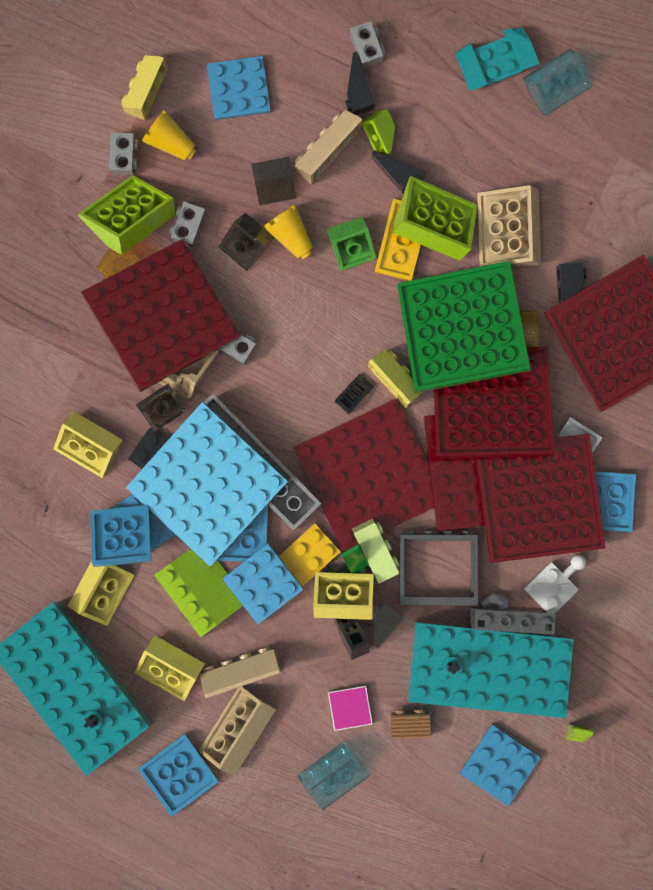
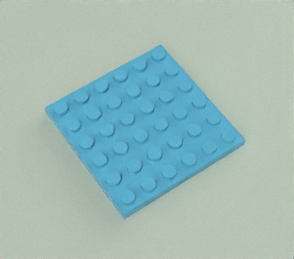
M202 402L126 488L144 505H148L149 510L211 567L287 484L288 480L208 405Z

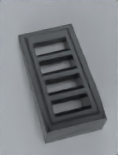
M359 374L334 402L349 415L374 386ZM360 381L367 387L366 390L362 389L357 382ZM352 388H357L362 394L359 396ZM350 392L357 399L355 401L352 400L347 393ZM342 399H347L352 405L349 407Z

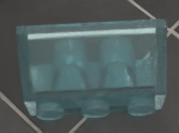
M571 48L523 77L528 93L544 116L592 87L582 56Z
M345 741L297 775L306 792L322 810L370 776Z

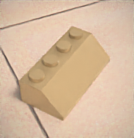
M346 110L342 114L338 113L332 120L333 124L329 128L326 126L319 134L321 137L309 144L307 147L308 151L304 155L301 154L294 162L295 171L312 185L362 130V119Z
M268 646L259 649V654L251 656V653L239 656L240 660L233 662L230 659L221 662V667L214 668V665L203 668V673L199 675L205 698L279 674L281 668L275 650H270Z
M238 687L202 744L199 752L218 769L235 776L276 709L246 688Z

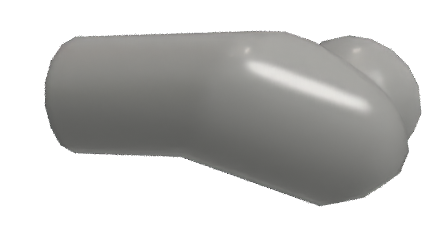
M492 593L479 600L483 608L492 604L498 605L501 609H506L509 606L508 598L498 593Z

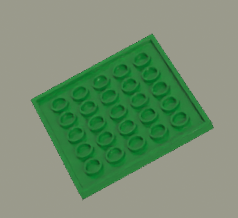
M510 261L397 283L416 393L531 371Z

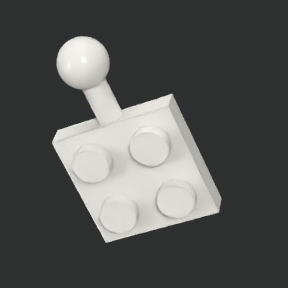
M579 554L573 556L571 565L563 573L550 562L524 590L547 613L555 614L579 590L568 578L576 570H581L586 566L585 557Z

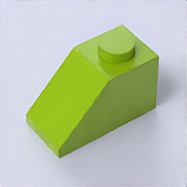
M388 109L375 111L362 121V126L373 149L384 155L389 154L392 150L395 124Z

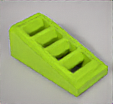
M568 724L566 739L586 742L593 736V731L587 727Z

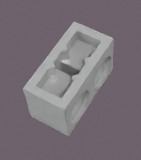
M370 21L350 28L349 35L355 52L357 51L362 69L382 63L385 49L383 44L378 42L379 33L377 27H373ZM363 33H367L370 35V37L368 39H363L360 37V35ZM372 50L376 55L368 56L366 53Z
M111 133L109 171L111 175H134V170H137L138 159L135 158V151H138L139 142L133 133ZM122 142H129L127 148H120ZM122 160L129 161L127 166H119Z
M183 202L182 207L179 206L176 212V217H178L176 224H172L169 234L172 241L177 242L183 239L186 246L194 248L206 216V210ZM188 212L195 213L193 219H186L185 215ZM183 229L189 231L186 237H180L179 232Z
M245 334L219 350L245 365L257 346L254 343L255 339ZM240 344H247L248 350L241 353L238 351V347Z

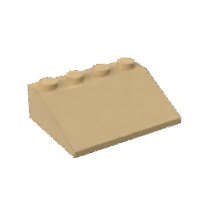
M528 185L477 193L480 267L510 261L511 267L541 265L539 190Z

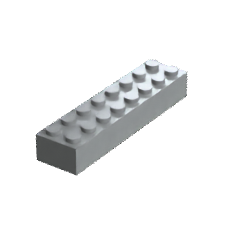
M212 394L204 403L288 480L287 484L268 505L295 531L321 503Z

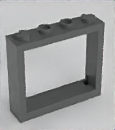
M404 531V535H399V605H478V535H473V531H461V535H454V531H442V535H434V531H423V535H415V531ZM406 541H470V597H406Z
M469 608L468 627L474 630L555 634L556 614Z

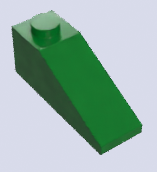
M358 544L341 554L351 573L362 574L367 571L366 566L369 564Z

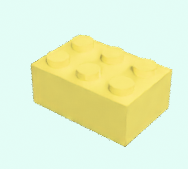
M315 572L314 618L372 620L374 574Z

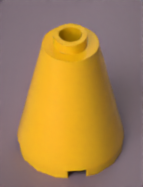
M165 110L161 112L142 139L144 143L182 160L186 158L190 160L196 152L194 149L195 144Z
M295 204L264 225L265 229L296 258L301 257L304 259L312 253L310 250L313 246Z

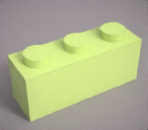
M370 519L352 528L378 584L398 575L397 568L400 565L396 557H391L389 553L392 549L388 540H383L381 536L384 532L379 522L375 524L373 519Z

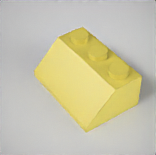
M145 55L143 61H139L136 69L138 72L136 77H132L130 81L128 95L125 94L121 104L123 105L124 112L146 120L167 72L165 60L160 56Z
M384 349L369 361L368 367L399 402L407 408L423 392H415L414 382L409 375L411 373L405 365L400 366L396 361L398 359L391 350L388 352Z
M73 411L62 424L53 449L103 478L116 457L123 440Z
M91 561L68 607L84 617L108 626L134 574L117 565L93 567Z
M154 635L144 650L134 673L185 701L205 663Z

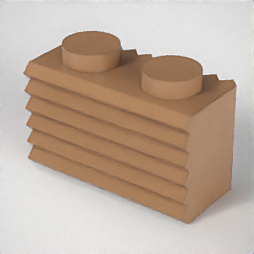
M415 709L414 713H406V710H394V714H390L392 739L431 738L430 713H426L425 709Z

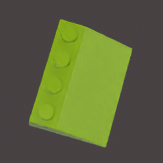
M132 175L78 213V216L109 248L123 255L175 216L174 199Z
M410 176L395 217L393 233L461 261L471 250L478 205Z
M189 549L154 575L200 637H203L243 606L224 582L223 578L228 573L219 561H216L210 567L192 549Z

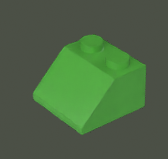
M363 217L327 229L330 243L341 271L376 259L369 229Z

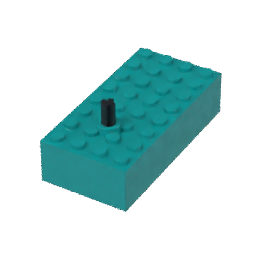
M60 601L52 602L0 643V665L85 776H88L153 724Z
M414 621L407 700L414 703L566 718L574 639L520 632L474 630L469 627Z

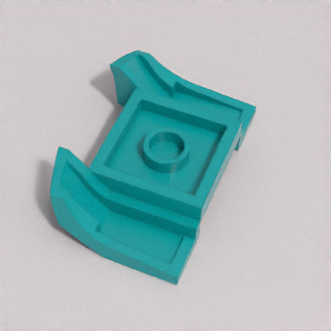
M523 28L502 30L505 36L502 39L474 50L471 43L466 44L456 51L458 63L470 92L540 64L531 40Z

